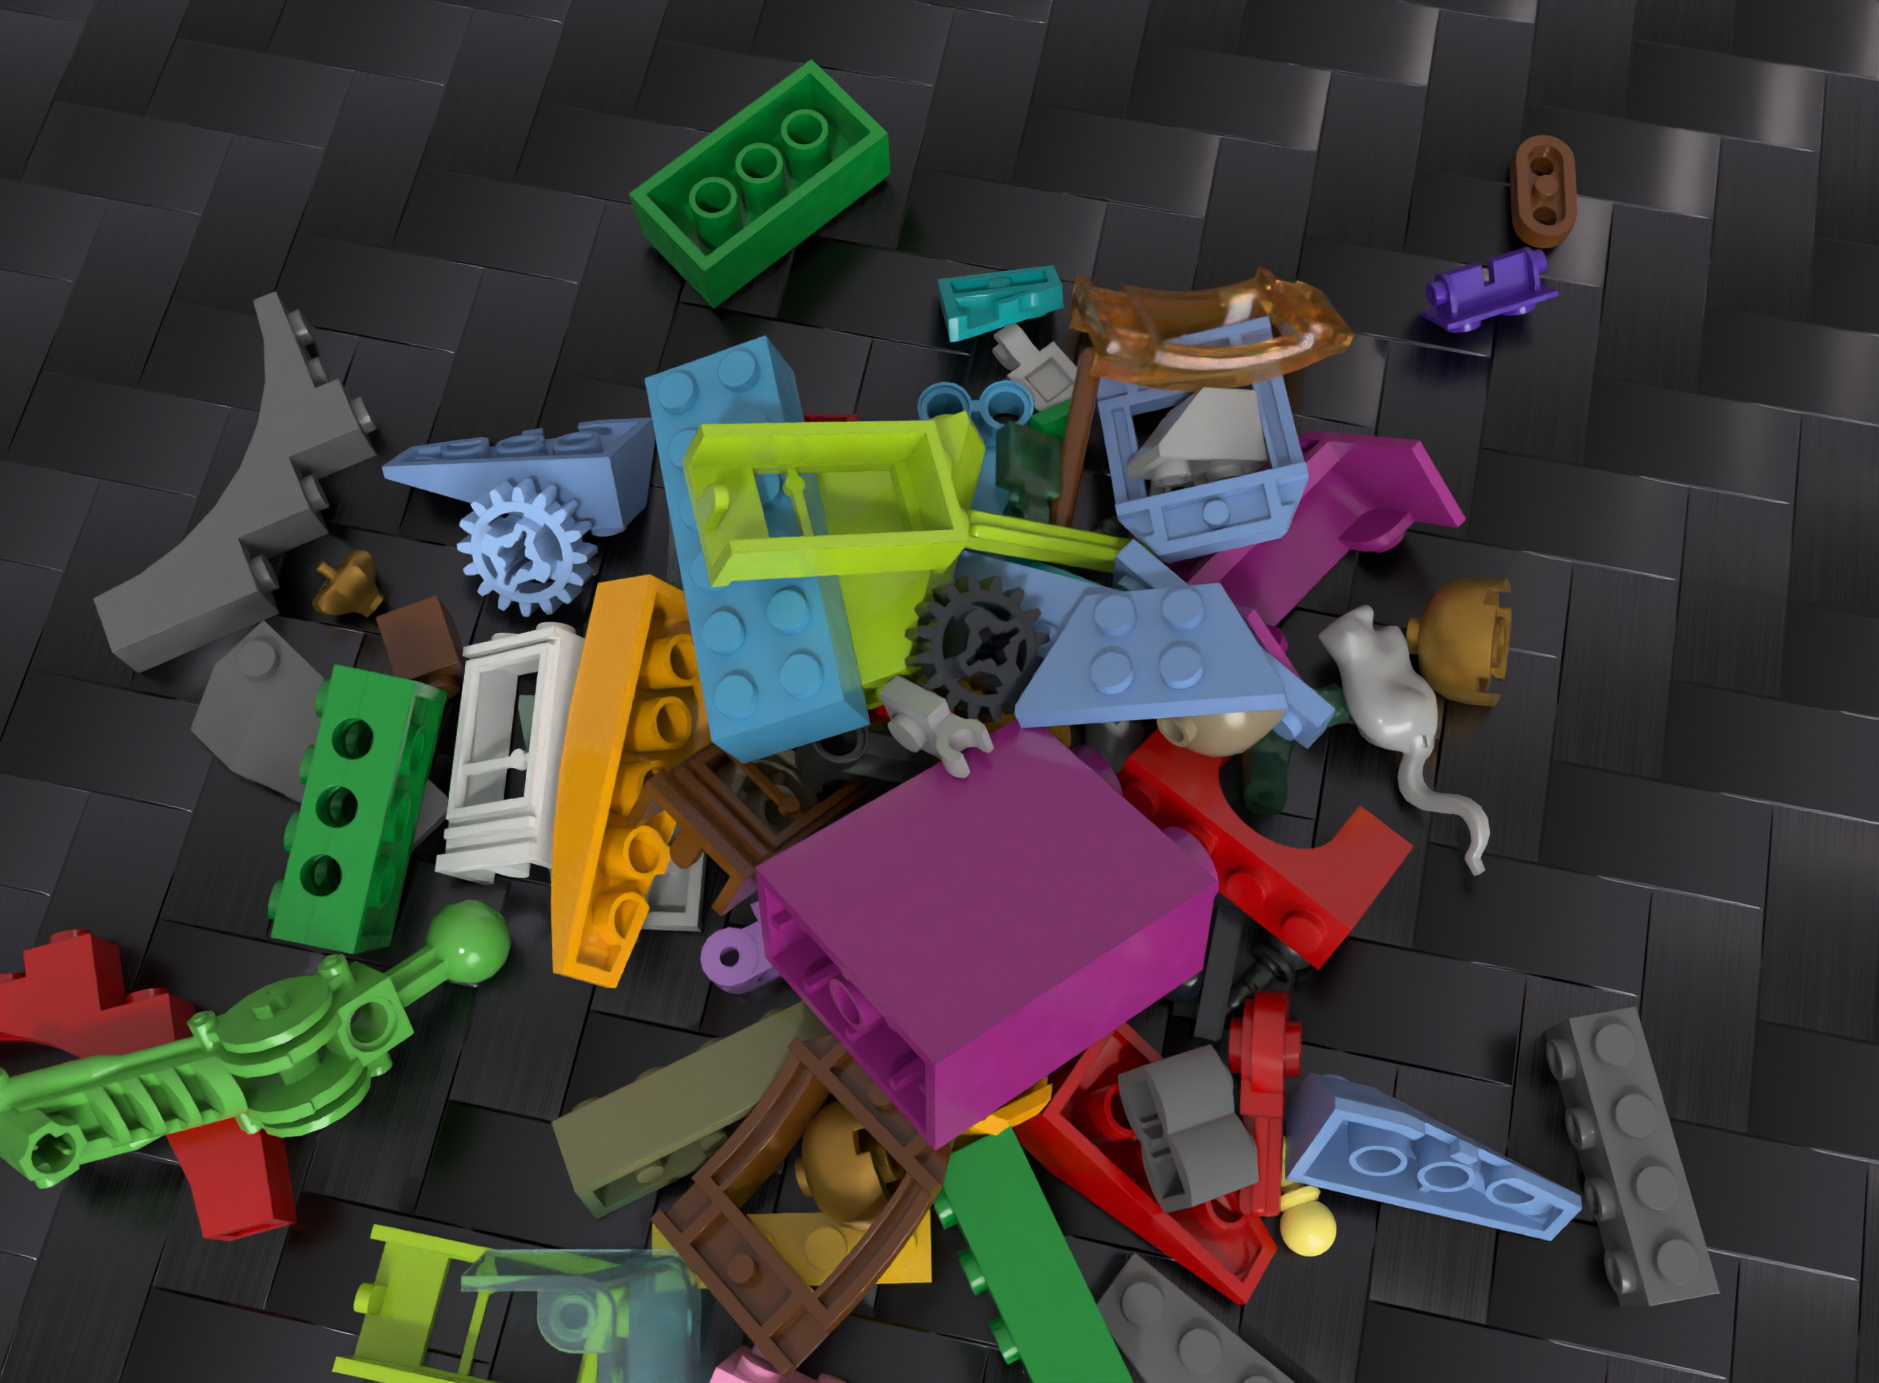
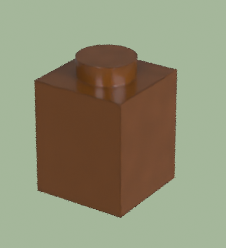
M437 595L376 617L395 677L418 681L448 691L446 700L454 697L459 692V688L463 687L467 658L462 656L463 646L454 619Z

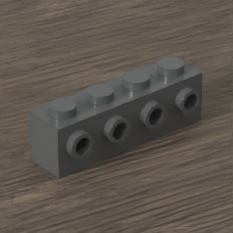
M1636 1006L1568 1018L1545 1030L1548 1064L1553 1076L1559 1082L1566 1108V1129L1571 1143L1578 1151L1585 1176L1584 1191L1586 1201L1592 1216L1598 1223L1605 1248L1604 1264L1606 1274L1613 1290L1618 1295L1620 1306H1654L1720 1293Z

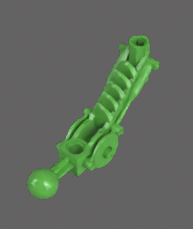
M461 900L446 905L431 920L425 937V947L385 973H381L357 961L348 965L343 954H333L325 957L318 964V973L291 977L269 984L246 996L225 1014L216 1017L213 1011L196 1013L187 1022L193 1034L192 1037L124 1055H92L9 1077L6 1071L0 1068V1157L29 1181L34 1180L38 1188L44 1189L56 1185L79 1170V1165L135 1151L161 1136L235 1117L240 1129L249 1135L260 1131L262 1128L265 1129L267 1134L281 1138L302 1136L322 1129L344 1117L362 1101L370 1089L371 1077L380 1076L392 1067L393 1062L388 1051L414 1034V1030L404 1010L406 1006L447 979L454 983H478L491 978L505 964L512 945L509 923L494 906L483 900ZM361 1006L359 1016L357 1017L356 1021L350 1025L353 1014Z

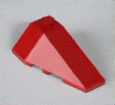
M1125 1022L1048 1074L1047 1085L1052 1083L1051 1100L1038 1115L1012 1127L1018 1142L1054 1176L1236 1304H1247L1278 1246L1259 1216L1240 1212L1238 1208L1239 1190L1190 1208L1164 1213L1149 1185L1142 1159L1141 1142L1129 1124L1122 1105L1118 1085L1119 1074L1164 1058Z

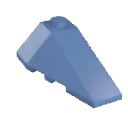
M1309 1072L1286 1106L1285 1180L1552 1241L1582 1209L1580 1195L1375 1087L1349 1082L1338 1075H1319Z

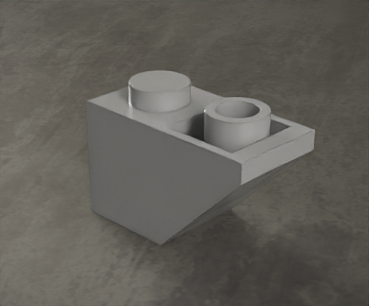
M1202 387L1166 415L1126 466L1128 479H1151L1154 481V485L1158 487H1173L1189 481L1212 483L1246 475L1267 462L1256 390Z

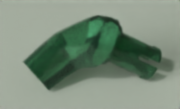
M1336 683L1315 690L1319 696L1336 709L1327 728L1349 721L1350 713L1345 702L1343 690L1337 687ZM1273 729L1242 753L1241 766L1244 801L1246 807L1251 812L1261 815H1278L1284 809L1288 794L1290 757L1295 743H1297L1294 739L1287 740L1281 737Z

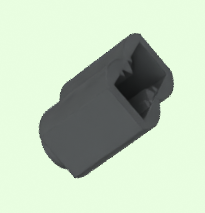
M1211 1044L1118 1075L1122 1105L1132 1130L1141 1142L1146 1176L1152 1192L1164 1213L1190 1208L1259 1182L1258 1154L1255 1141L1234 1112L1231 1073Z

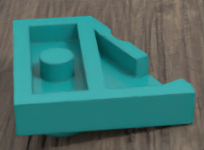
M1054 265L937 279L940 305L950 342L961 341L1026 319L1038 318L1046 315L1048 312L1063 308L1062 283Z

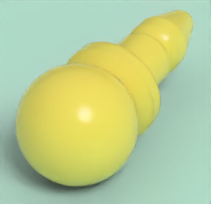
M1283 1135L1281 1187L1283 1192L1281 1196V1212L1283 1214L1280 1220L1281 1236L1285 1244L1295 1253L1302 1256H1317L1332 1246L1337 1232L1336 1221L1329 1208L1317 1201L1321 1193L1319 1187L1312 1185L1304 1187L1302 1183L1285 1180L1286 1138Z

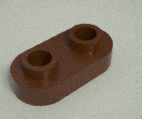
M1548 135L1533 136L1519 146L1510 166L1512 224L1517 236L1526 244L1536 248H1552L1566 240L1578 217L1575 159L1569 146L1562 140ZM1532 170L1540 171L1544 175L1538 176ZM1536 220H1542L1548 225L1541 224Z

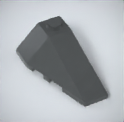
M263 620L214 665L190 730L235 774L254 783H260L302 804L306 785L300 782V766L308 746L316 744L322 718L316 716L315 705L318 690L324 678ZM372 735V737H371L370 744H369L370 749H371V747H372V745H373V740H374L373 735ZM429 779L426 785L412 851L446 819L449 798ZM356 801V804H355V815L357 814V810H358V803H357V801Z

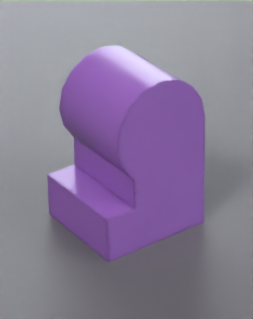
M759 901L750 905L757 918V922L743 929L728 927L718 930L708 937L702 947L700 960L703 971L716 986L727 993L742 994L749 992L781 976L765 958Z

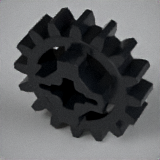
M973 574L955 579V586L951 582L937 586L932 589L935 602L930 600L917 604L914 608L915 613L924 624L923 626L910 628L905 631L907 639L918 643V653L904 658L905 665L911 667L921 666L924 675L915 684L926 690L933 689L937 693L936 695L946 700L950 710L954 707L955 715L964 719L976 720L978 718L982 724L1001 721L1002 713L1004 715L1015 714L1016 703L1030 683L1033 672H1036L1044 661L1043 657L1037 656V646L1049 642L1050 636L1042 632L1035 633L1032 624L1042 614L1039 608L1023 611L1019 605L1023 600L1025 591L1018 587L1002 593V579L998 576L982 579L979 583L976 575ZM984 609L993 613L998 619L988 617ZM989 637V639L982 644L981 639ZM974 655L975 661L966 662ZM960 679L968 681L973 691L981 690L984 695L965 689L957 681Z

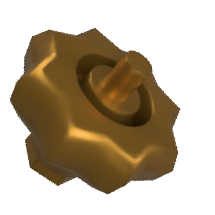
M351 551L335 568L323 560L316 569L317 572L327 578L312 601L316 612L323 615L331 616L357 612L368 618L384 598V595L379 592L375 584V560L367 551Z

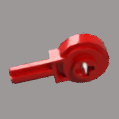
M1257 990L1255 999H1246L1243 1018H1232L1230 1024L1229 1071L1230 1073L1241 1074L1240 1115L1242 1116L1243 1126L1255 1141L1258 1154L1259 1182L1239 1189L1238 1208L1241 1213L1247 1215L1272 1217L1277 1216L1281 1211L1284 1121H1286L1288 1077L1300 1078L1302 1060V1022L1290 1021V997L1288 991Z

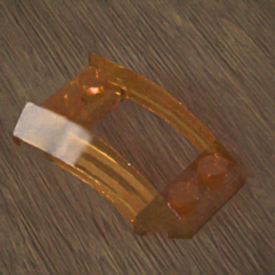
M1258 267L1256 276L1253 279L1225 287L1198 291L1155 290L1122 284L1120 292L1095 287L1088 275L1078 273L1074 284L1069 323L1070 329L1088 332L1096 350L1089 375L1148 388L1183 392H1197L1202 387L1230 389L1276 378L1307 367L1334 354H1344L1354 337V332L1320 289L1300 281L1294 284L1277 280L1270 269ZM1269 316L1270 323L1272 322L1283 335L1258 343L1224 347L1190 346L1164 342L1165 340Z

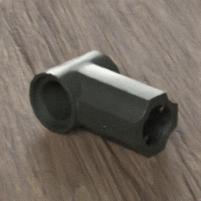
M871 723L870 725L828 738L835 741L841 747L844 756H835L828 753L822 747L820 741L796 747L794 753L795 764L800 774L809 782L818 786H833L842 781H848L889 790L933 767L936 760L935 756L921 749L918 752L909 751L893 737L888 727Z

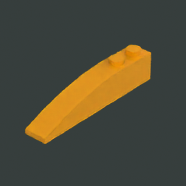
M650 574L601 582L597 585L569 707L558 778L551 879L553 973L606 988H616L650 909L645 897L656 875H664L671 860L668 843L677 825V822L665 810L636 830L626 819L648 779L657 773L664 774L712 743L684 591Z

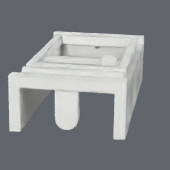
M545 622L538 624L534 631L521 634L498 633L491 637V641L463 647L462 656L470 660L466 661L450 783L446 819L449 820V826L444 831V839H447L445 854L437 855L435 872L488 885L494 884L495 873L516 878L529 877L531 863L552 869L553 829L559 769L569 707L585 641L584 638L575 635L576 630L572 626L557 622ZM538 671L529 752L516 749L509 756L518 676ZM508 768H515L521 771L527 769L524 797L504 800Z

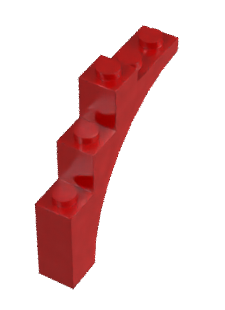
M76 929L56 933L48 938V945L23 951L26 973H6L0 975V1041L36 1042L60 1048L79 1058H85L92 1055H124L193 1036L187 1022L196 1014L195 1004L168 993V990L164 988L141 990L126 996L119 946L93 935L90 930ZM235 1117L166 1135L190 1183L203 1238L233 1241L297 1223L284 1138L269 1135L264 1128L249 1135L240 1129Z

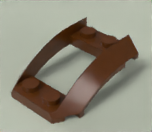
M832 1033L801 1041L796 1037L787 1046L791 1051L790 1055L755 1108L722 1147L691 1177L695 1183L666 1212L659 1209L650 1218L651 1222L780 1375L786 1379L858 1305L909 1241L943 1187L955 1141L954 1138L935 1151ZM831 1092L907 1173L867 1232L835 1270L814 1291L745 1214L741 1207L764 1184L793 1149L805 1132L809 1121L817 1114Z

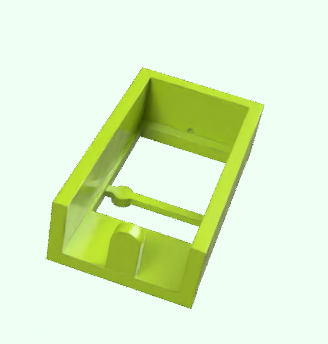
M935 420L701 424L681 461L711 587L728 586L731 581L933 570L934 574H943L970 542L968 537V516L964 508L959 506L951 478L952 463L950 454L945 447H942ZM890 471L906 532L814 536L803 496L805 482L798 476V473ZM785 474L786 480L782 485V489L792 499L801 536L769 537L754 475Z
M373 1225L370 1238L386 1242L375 1283H362L356 1293L354 1311L366 1315L354 1356H336L332 1372L383 1383H501L469 1376L490 1295L494 1294L499 1287V1280L496 1277L497 1268L598 1289L599 1292L576 1383H619L620 1368L612 1366L618 1337L627 1338L631 1332L638 1304V1295L629 1293L632 1282L631 1277L395 1227ZM452 1259L486 1266L484 1274L476 1281V1289L479 1293L458 1373L423 1366Z

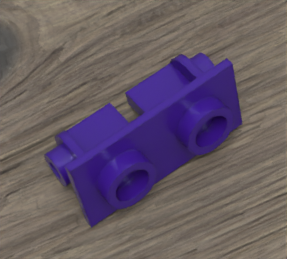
M1523 247L1487 259L1489 281L1486 282L1483 280L1482 265L1479 263L1436 274L1434 281L1426 285V296L1433 307L1421 310V316L1441 326L1448 332H1467L1478 328L1483 319L1499 314L1508 316L1525 314L1534 310L1536 303L1559 295L1558 290L1540 282V274L1547 270V260L1543 251L1540 249L1533 251L1530 247Z

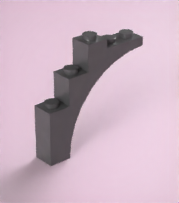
M276 291L253 300L264 339L265 385L258 423L240 468L215 507L178 546L139 575L93 598L112 653L138 673L279 614L271 591L280 588L268 559L329 533L320 512L329 508V504L318 479L377 455L368 435L369 432L377 430V426L364 398L359 396L352 399L339 379L331 380L319 356L311 359L306 346L314 343L315 339L300 309L289 312Z

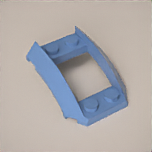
M1269 316L1103 355L1104 362L1097 393V403L1111 472L1117 517L1160 561L1171 563L1280 539L1288 532L1309 479V474L1297 436L1280 362L1276 353ZM1202 387L1251 388V390H1256L1265 449L1270 466L1269 470L1150 497L1148 496L1145 479H1128L1126 466L1140 450L1133 415L1179 405Z

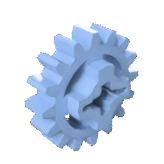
M526 478L514 488L508 481H504L492 489L490 494L486 492L471 504L474 511L460 522L459 526L470 533V535L457 544V550L466 554H472L473 561L463 571L465 575L480 574L484 581L477 592L483 596L492 590L500 594L498 608L503 611L516 601L519 602L520 610L524 617L532 615L540 606L547 615L553 614L564 602L569 604L583 591L581 586L594 574L595 570L585 562L589 561L597 553V546L582 540V536L592 528L590 521H574L571 515L578 506L575 500H571L563 506L555 502L557 487L552 484L540 494H536L532 479ZM508 512L524 513L523 518H519L513 514H510L506 518L500 516L501 514ZM550 578L554 580V581L545 583V582L548 581ZM536 579L542 583H531V580Z

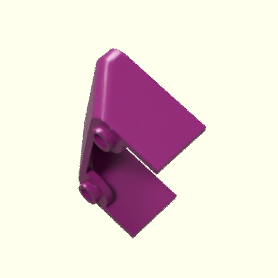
M1319 431L1298 435L1309 479L1288 532L1282 538L1176 562H1165L1164 565L1188 585L1220 583L1258 644L1302 680L1285 655L1288 649V641L1282 631L1275 626L1350 549L1363 552H1384L1395 547L1403 539L1405 531L1414 522L1458 528L1466 520L1420 440ZM1265 462L1256 472L1269 470V462Z

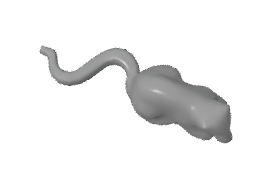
M1369 605L1357 607L1336 619L1318 635V638L1338 666L1343 694L1349 713L1356 723L1360 734L1369 743L1384 749L1403 753L1397 779L1399 790L1407 802L1425 811L1455 814L1464 819L1471 836V843L1465 854V861L1474 876L1479 875L1485 871L1481 855L1490 835L1488 817L1482 807L1471 798L1458 794L1432 791L1424 782L1422 774L1425 760L1431 755L1435 745L1438 724V708L1435 693L1428 682L1422 676L1415 673L1412 668L1407 640L1399 627L1387 626L1374 630L1373 609Z

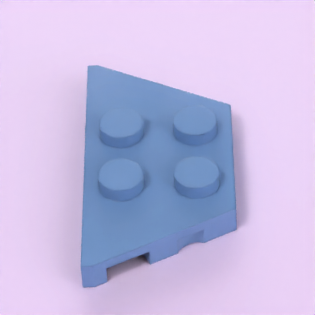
M1220 583L1085 595L1016 703L1015 716L1021 728L1288 709V697L1284 683Z

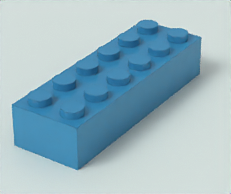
M765 335L645 378L712 742L745 764L870 725L838 575L731 581L728 586L711 587L681 462L701 424L804 422L793 370ZM798 473V476L805 482L803 496L814 536L829 535L816 473ZM785 474L754 475L769 537L801 536L792 499L782 489V485L786 480Z

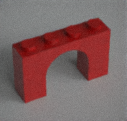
M1158 728L1128 757L1117 774L1124 798L1161 831L1167 827L1176 826L1193 835L1205 848L1215 866L1219 881L1218 891L1319 970L1352 931L1414 846L1361 805L1335 837L1323 846L1312 849H1298L1275 843L1245 824L1231 809L1222 793L1218 774L1233 755L1210 757L1188 750L1185 747L1176 746L1168 741Z

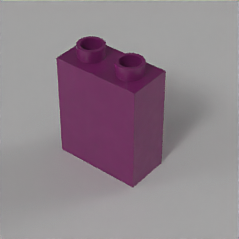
M1017 719L989 734L994 746L990 753L984 752L977 747H969L961 751L971 772L966 778L952 776L946 771L943 763L940 762L755 867L765 958L935 1151L1202 971L1213 902L1219 889L1215 866L1201 843L1193 835L1180 827L1170 826L1162 831L1124 798L1115 772L1097 751L1084 745L1070 750L1045 727L1021 728Z

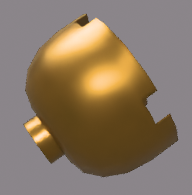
M1482 576L1459 578L1442 585L1427 599L1422 617H1410L1406 634L1409 654L1418 655L1421 675L1434 691L1447 699L1466 704L1495 707L1499 702L1501 694L1488 693L1492 674L1497 679H1505L1512 608L1499 607L1498 592L1511 593V584L1508 578Z
M835 1097L828 1099L809 1121L803 1135L802 1155L798 1156L795 1161L796 1178L802 1193L806 1197L812 1196L819 1209L837 1224L855 1230H868L905 1177L904 1168Z

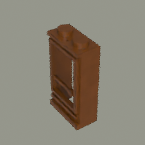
M828 738L819 740L822 747L828 753L835 756H844L841 747L835 741ZM712 742L664 774L657 773L648 779L626 820L636 830L665 810L681 826L669 849L672 861L678 867L687 869L696 863L705 851L730 876L712 905V908L722 917L757 890L756 866L875 800L882 788L842 781L838 783L841 787L839 790L803 814L799 810L801 807L799 800L792 795L785 796L752 762L743 764ZM731 758L778 805L780 814L791 818L794 822L775 835L714 772Z

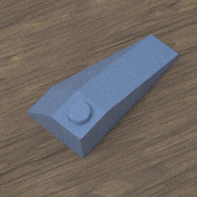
M652 418L596 420L578 423L579 432L552 439H545L543 428L525 430L522 432V435L501 440L495 447H490L489 439L486 437L412 446L383 465L382 470L385 479L473 503L486 492L490 494L492 489L504 481H508L514 488L524 479H532L536 494H540L552 484L557 487L555 502L561 506L571 500H575L578 503L575 512L571 515L575 522L590 521L592 525L590 532L593 536H611L626 530L627 525L646 507L655 446V432ZM508 512V513H507V514H513V515L518 516V517H521V518H523V515H524L523 512Z

